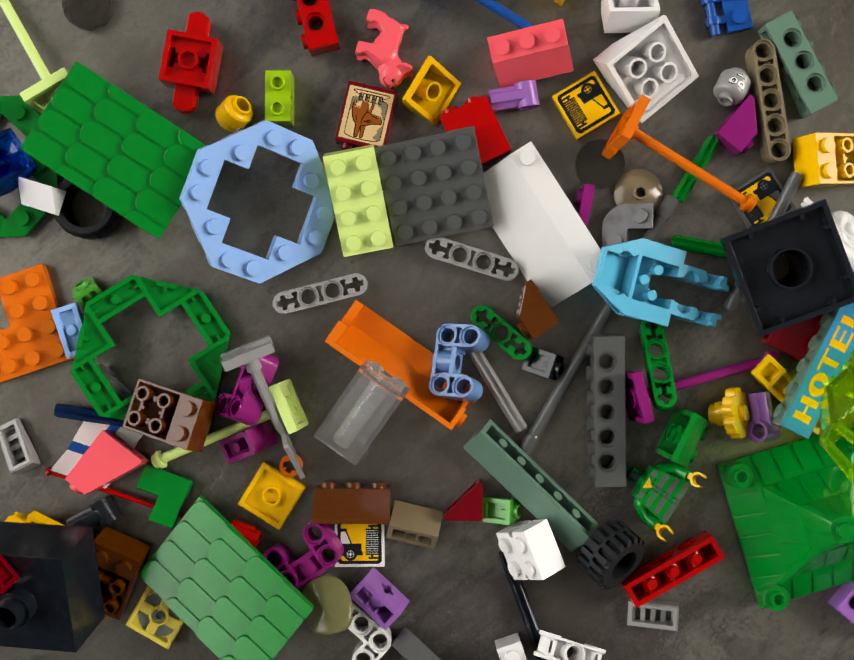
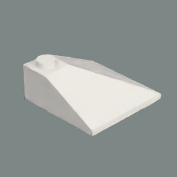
M666 15L660 16L614 42L593 59L605 81L627 108L642 94L651 99L639 122L641 124L699 77Z

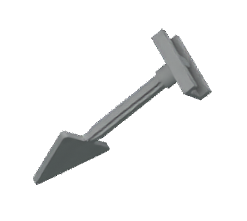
M270 335L221 354L223 360L221 364L225 372L244 365L247 372L251 373L272 423L281 435L283 447L300 479L305 478L289 434L261 371L262 365L259 358L275 352Z

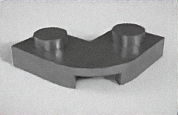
M622 204L610 210L602 224V247L627 242L628 230L654 229V204Z

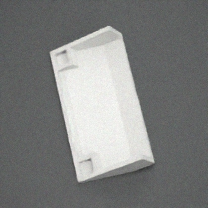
M530 141L484 172L494 222L492 228L512 259L518 264V268L526 281L532 279L549 307L552 308L593 283L601 249L533 143Z

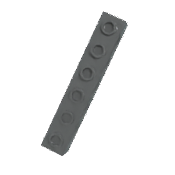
M620 333L590 334V341H586V354L590 356V366L586 367L587 381H591V391H587V405L591 406V415L587 416V429L591 431V440L587 441V451L592 459V465H588L587 468L588 479L592 480L596 488L626 487L625 336ZM604 354H609L611 357L610 363L607 366H600V357ZM606 379L610 380V388L606 391H600V383ZM611 405V411L608 415H600L602 406ZM611 430L609 439H600L602 431ZM609 454L612 456L608 464H600V460L604 455Z

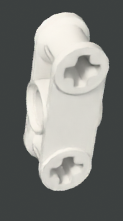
M539 630L541 636L538 648L534 651L533 655L547 660H601L606 650ZM570 647H572L573 653L571 657L568 658L567 651Z

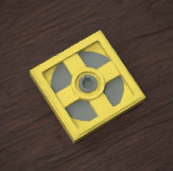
M147 585L125 625L169 650L184 622Z

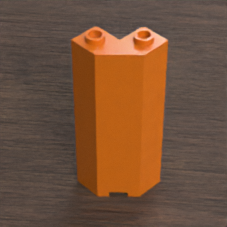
M358 300L354 301L343 319L338 321L325 340L327 344L450 430L454 426L458 428L467 417L464 413L467 404H474V402L446 400L434 395L429 388L434 353ZM447 382L443 384L442 391L447 388ZM470 383L465 387V393L470 390Z

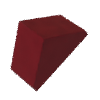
M478 478L443 512V517L449 521H482V481Z

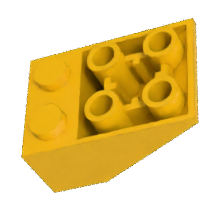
M812 133L792 139L795 172L804 175L798 188L854 185L853 133Z

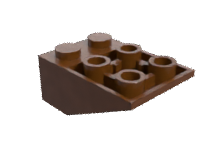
M138 378L122 427L184 450L202 452L218 403Z
M105 527L94 540L104 612L106 615L120 620L140 577L139 573L145 566L151 546L109 527Z

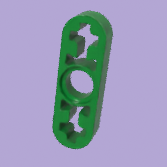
M479 305L473 309L471 313L473 324L486 332L489 338L516 360H525L530 357L533 350L530 341L501 316L485 305ZM487 310V318L494 322L495 318L498 319V322L491 326L490 331L486 329L490 326L487 322H478L479 316L477 314L479 311L484 313ZM501 325L506 326L509 331L508 337L504 340H499L495 336L496 328ZM514 334L517 335V338L514 339L516 343L520 345L526 344L524 349L527 352L525 355L522 353L516 355L517 349L512 344L508 348L505 346L506 343L511 341Z

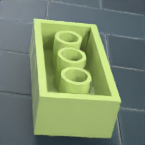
M374 144L325 153L323 161L343 257L393 248Z

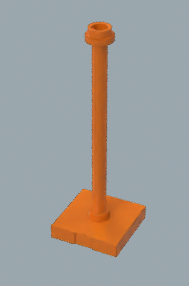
M642 94L620 117L601 155L610 160L617 151L634 138L740 204L739 210L748 213L753 210L757 203L754 195H743L638 129V123L651 99Z

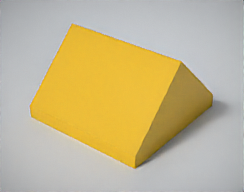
M428 55L402 98L403 107L436 126L440 116L443 115L442 112L448 107L461 83L432 56Z

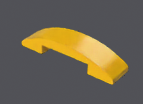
M767 354L751 371V374L781 404L786 396L785 389L790 381L794 380L786 372L787 370L770 354ZM825 407L812 431L816 435H819L835 418Z

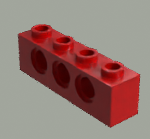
M297 0L299 9L295 10L298 25H303L305 34H301L304 50L309 49L311 56L340 50L329 0H317L312 6L305 5L306 0ZM316 21L322 22L323 26L321 29L316 31L310 29L312 23Z
M704 530L638 567L621 584L632 603L638 608L725 559V556L713 535Z

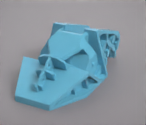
M645 238L603 246L592 283L594 289L616 314L667 327L671 317L715 328L717 321L722 320V315L697 310L698 308L678 304L672 299L657 298L656 291L648 288L651 276L664 277L716 291L729 292L730 288L726 285L728 277L707 274L705 270L685 265L684 261L687 251Z

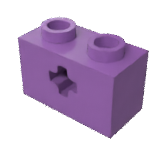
M374 567L350 592L351 599L384 630L401 615L410 602Z

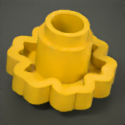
M740 387L726 389L725 397L722 398V401H717L708 407L710 423L724 426L727 435H731L732 439H743L746 437L750 424L748 400L745 392H742Z

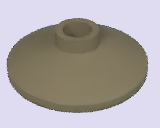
M644 169L630 170L624 173L616 182L613 192L616 206L634 203H653L655 213L663 200V187L660 180L650 171ZM638 188L644 190L643 197L637 196L636 190Z

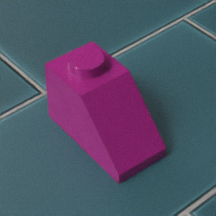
M751 94L744 98L743 102L735 108L713 134L714 137L720 140V145L733 156L740 152L745 154L754 144L752 139L757 134L755 99Z
M268 420L219 441L228 464L252 456L278 443L275 438V432Z

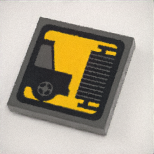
M771 167L735 188V190L745 196L748 194L754 195L757 203L751 212L739 210L740 204L729 197L728 199L746 228L767 221L783 190V186ZM792 200L785 213L797 209Z

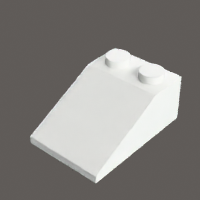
M601 0V17L604 33H632L659 17L661 11L659 1Z

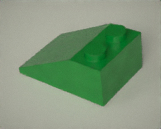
M675 407L654 452L687 467L689 463L694 461L697 455L696 447L699 441H702L708 432V427H706L708 421L694 412Z

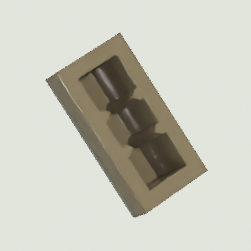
M395 500L386 538L435 549L443 511Z

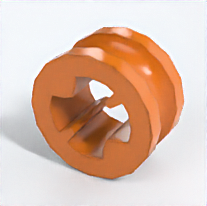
M288 455L284 456L279 464L281 473L287 477L296 476L295 468L291 472L286 469L288 466H285V461L289 462L290 459ZM297 455L300 465L303 467L302 459Z

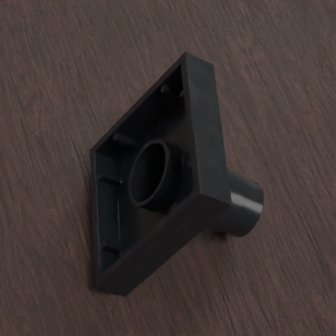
M826 199L816 201L720 238L756 336L762 337L854 303V272ZM781 254L789 262V271L783 279L776 280L773 275V263L777 256Z

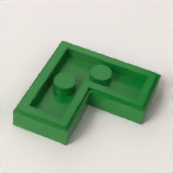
M146 464L136 488L158 496L148 520L174 529L194 482Z

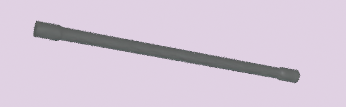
M671 195L665 196L655 213L654 229H647L643 238L655 242L665 223L670 219L679 204L678 199ZM606 301L532 427L519 444V447L529 457L587 358L586 341H590V334H601L614 312Z

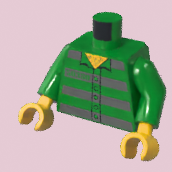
M658 463L655 467L649 465L644 473L635 467H631L626 474V480L635 485L631 491V495L634 497V508L640 520L652 531H656L660 540L667 542L661 536L663 530H669L673 534V530L666 523L691 484L694 487L703 488V486L696 483V478L701 476L707 479V476L700 472L693 473L691 469L677 463Z

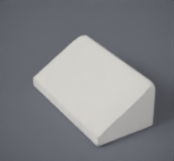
M18 177L21 204L59 216L66 191Z

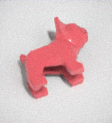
M369 9L366 22H368L367 28L370 30L378 29L381 34L373 43L358 41L355 50L356 60L359 62L369 61L378 70L381 85L386 89H393L398 87L404 78L413 77L411 72L413 66L402 62L398 57L403 33L408 30L409 26L407 24H400L380 10Z

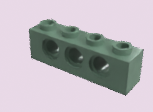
M792 10L766 23L757 31L761 39H768L774 44L779 74L802 119L838 100L835 86L828 81L823 63L817 59L813 52L814 47L811 40L806 38L802 30L801 20L794 15ZM784 37L791 40L792 47L785 44ZM796 59L802 61L803 69L796 65ZM808 81L814 84L815 91H811L808 88Z

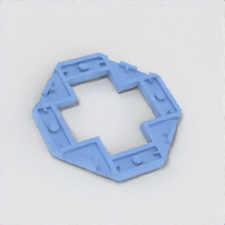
M267 120L260 121L251 127L197 149L179 198L191 221V226L197 239L204 249L209 265L259 284L321 254L335 219L327 175L313 140ZM257 146L300 163L292 188L314 196L297 243L274 235L266 258L222 243L231 218L207 210L224 160L249 169Z

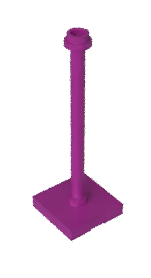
M766 351L761 358L674 381L677 391L751 371L767 354H770L780 364L779 356L775 351ZM625 371V405L629 420L644 424L654 422L655 419L649 399L651 398L649 388H646L643 372ZM666 386L661 387V389H662V394H661V395L664 394L663 390H664V388H665Z

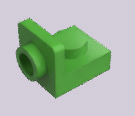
M93 277L87 280H80L74 285V290H72L73 298L84 311L86 302L103 292Z
M483 497L482 522L512 525L520 519L522 506L515 497Z

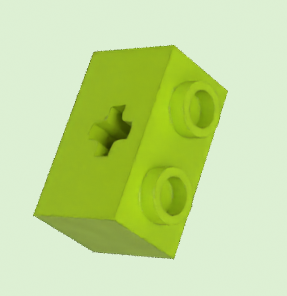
M265 70V120L281 127H294V76L291 70Z

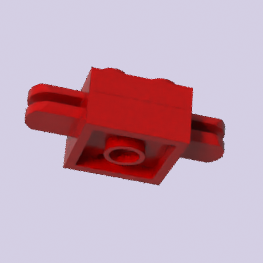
M193 12L188 16L185 32L167 30L158 77L165 86L174 88L172 105L183 114H191L196 110L199 93L215 95L224 48L218 38L210 37L212 23L201 12Z

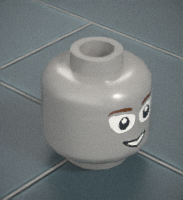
M733 67L722 71L713 88L714 96L721 105H739L743 102L751 87V80L747 72L741 68Z

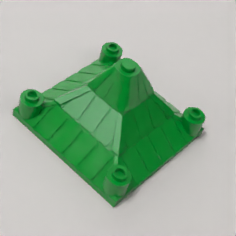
M854 423L822 432L819 435H812L809 439L802 438L716 464L756 599L761 609L770 608L773 611H782L786 609L791 599L854 580Z

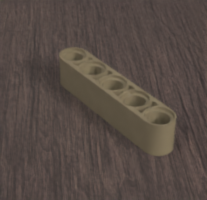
M760 39L746 51L745 61L747 74L751 80L750 92L755 99L760 155L766 164L774 165L789 157L791 144L775 46L768 39ZM756 49L763 51L764 58H760L756 54ZM760 73L767 76L768 83L760 79ZM764 97L771 100V108L764 104ZM768 122L775 125V133L768 129ZM773 146L779 149V158L772 154Z

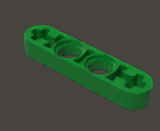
M642 320L639 326V334L651 402L655 409L663 412L669 411L677 401V394L665 329L663 325ZM649 323L652 325V327H656L653 333L654 339L651 340V330L649 328H646ZM653 345L658 346L662 351V355L659 357L651 355L649 347ZM655 369L663 370L666 373V379L662 381L657 380L653 375V371ZM666 386L663 390L664 396L669 398L666 404H664L663 400L658 399L662 394L661 387Z

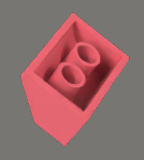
M563 19L487 37L492 63L500 88L514 86L515 83L525 80H539L574 71Z

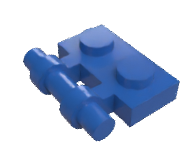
M700 0L701 6L705 7L707 16L705 24L706 28L710 30L711 37L721 35L719 26L723 25L726 35L753 28L747 0ZM715 4L720 5L722 16H717Z

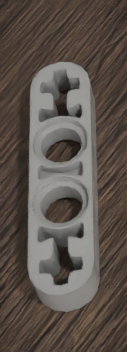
M443 237L429 239L425 244L426 254L432 259L502 281L513 280L519 271L518 264L510 258ZM435 241H439L440 247L447 249V244L453 245L449 251V259L443 258L445 252L438 251L436 255L432 254V249L429 248V245L435 244ZM457 248L464 249L467 253L466 260L463 262L455 261L452 256L453 251ZM482 255L487 256L491 262L489 268L485 270L478 268L476 264L477 258ZM495 259L500 260L497 264L499 266H506L507 263L511 264L510 268L514 270V273L508 274L507 277L503 276L504 272L496 269V274L491 273L495 265Z
M354 273L290 289L276 294L273 299V307L278 313L290 314L357 297L367 291L368 281L363 275ZM354 278L364 282V285L360 286L361 291L356 292L355 288L347 289L349 294L344 296V287L341 281L346 280L345 285L354 283ZM330 284H337L340 288V293L335 298H330L326 294V288ZM306 290H312L316 295L315 301L311 304H306L302 300V294ZM297 292V300L300 307L296 308V303L288 304V309L285 310L284 307L278 305V302L282 301V296H285L286 299H294L293 293Z

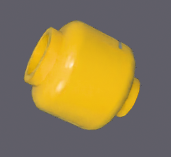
M229 95L216 108L215 116L223 129L235 133L242 130L251 121L253 111L250 102L246 98L238 95Z

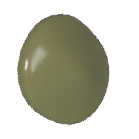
M322 575L308 582L302 594L314 605L313 610L305 618L310 630L321 636H330L346 630L353 619V605L347 586L340 579L331 575Z

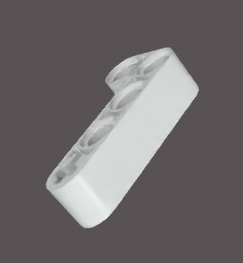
M351 599L353 619L348 629L361 640L354 649L352 660H360L357 655L362 652L370 656L369 660H379L391 646V629L388 627L384 630ZM358 617H364L368 620V624L360 626L355 620ZM383 634L387 640L380 643L374 639V636Z

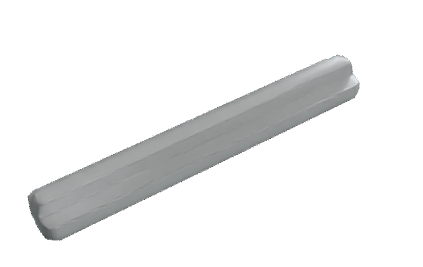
M467 352L514 431L518 433L527 427L525 421L483 352Z

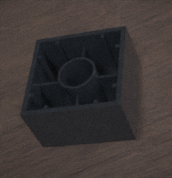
M0 521V554L20 576L10 588L0 595V646L76 653L105 617L93 528Z

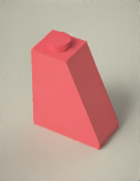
M102 430L65 480L70 483L69 487L74 492L85 495L93 493L145 465L149 459L113 431Z

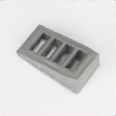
M15 418L0 426V444L11 474L21 475L41 465L20 418ZM16 430L15 434L7 437L6 433ZM19 439V443L11 445V442ZM20 449L23 450L22 453L16 455V453H15L16 451H18V450H20Z
M628 599V626L678 631L679 602L650 600L640 606V619H635L636 607ZM646 608L651 609L650 620L645 619ZM656 609L661 610L660 620H655ZM666 611H671V620H666Z

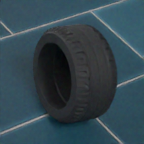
M64 179L57 187L66 191L59 216H54L61 228L67 233L79 238L95 240L108 236L119 226L123 216L108 206L104 216L98 223L89 227L80 226L73 218L71 205L74 196L81 188L67 179Z

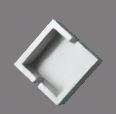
M547 519L518 521L496 533L499 540V548L504 553L508 563V570L514 580H544L566 567Z

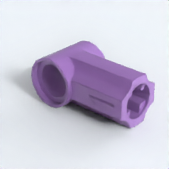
M525 80L515 83L514 86L488 90L489 103L494 112L517 108L523 111L540 106L535 80Z
M770 392L748 394L747 399L751 423L748 426L750 439L757 443L777 440L781 436L782 428L772 423L774 412Z

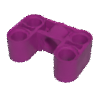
M272 354L259 358L262 365L261 371L268 387L271 385L279 365L278 357ZM242 365L237 367L241 369L233 394L222 393L216 400L218 404L215 414L252 426L259 420L264 402L251 373H248L245 366Z
M311 521L304 528L303 538L310 551L300 558L297 557L295 559L289 548L283 543L273 544L263 553V556L284 577L285 574H290L294 579V583L291 584L298 588L334 566L343 556V544L330 524H311ZM312 527H318L322 532V536H316L312 531ZM325 549H332L335 552V558L329 557ZM272 552L280 556V562L273 559Z

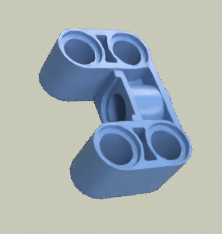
M444 324L440 326L436 334L429 382L430 391L434 395L446 400L475 402L482 396L483 387L474 378L461 374L463 355H466V352L479 353L485 351L489 346L490 338L486 332L475 325ZM454 333L453 340L449 342L450 336ZM478 334L477 340L472 343V338ZM447 382V388L442 391L443 384ZM470 383V390L465 393V387Z

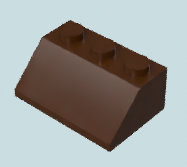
M321 481V485H317L314 489L311 524H389L391 485H386L384 481H373L371 485H361L360 481H347L346 485H336L335 481Z

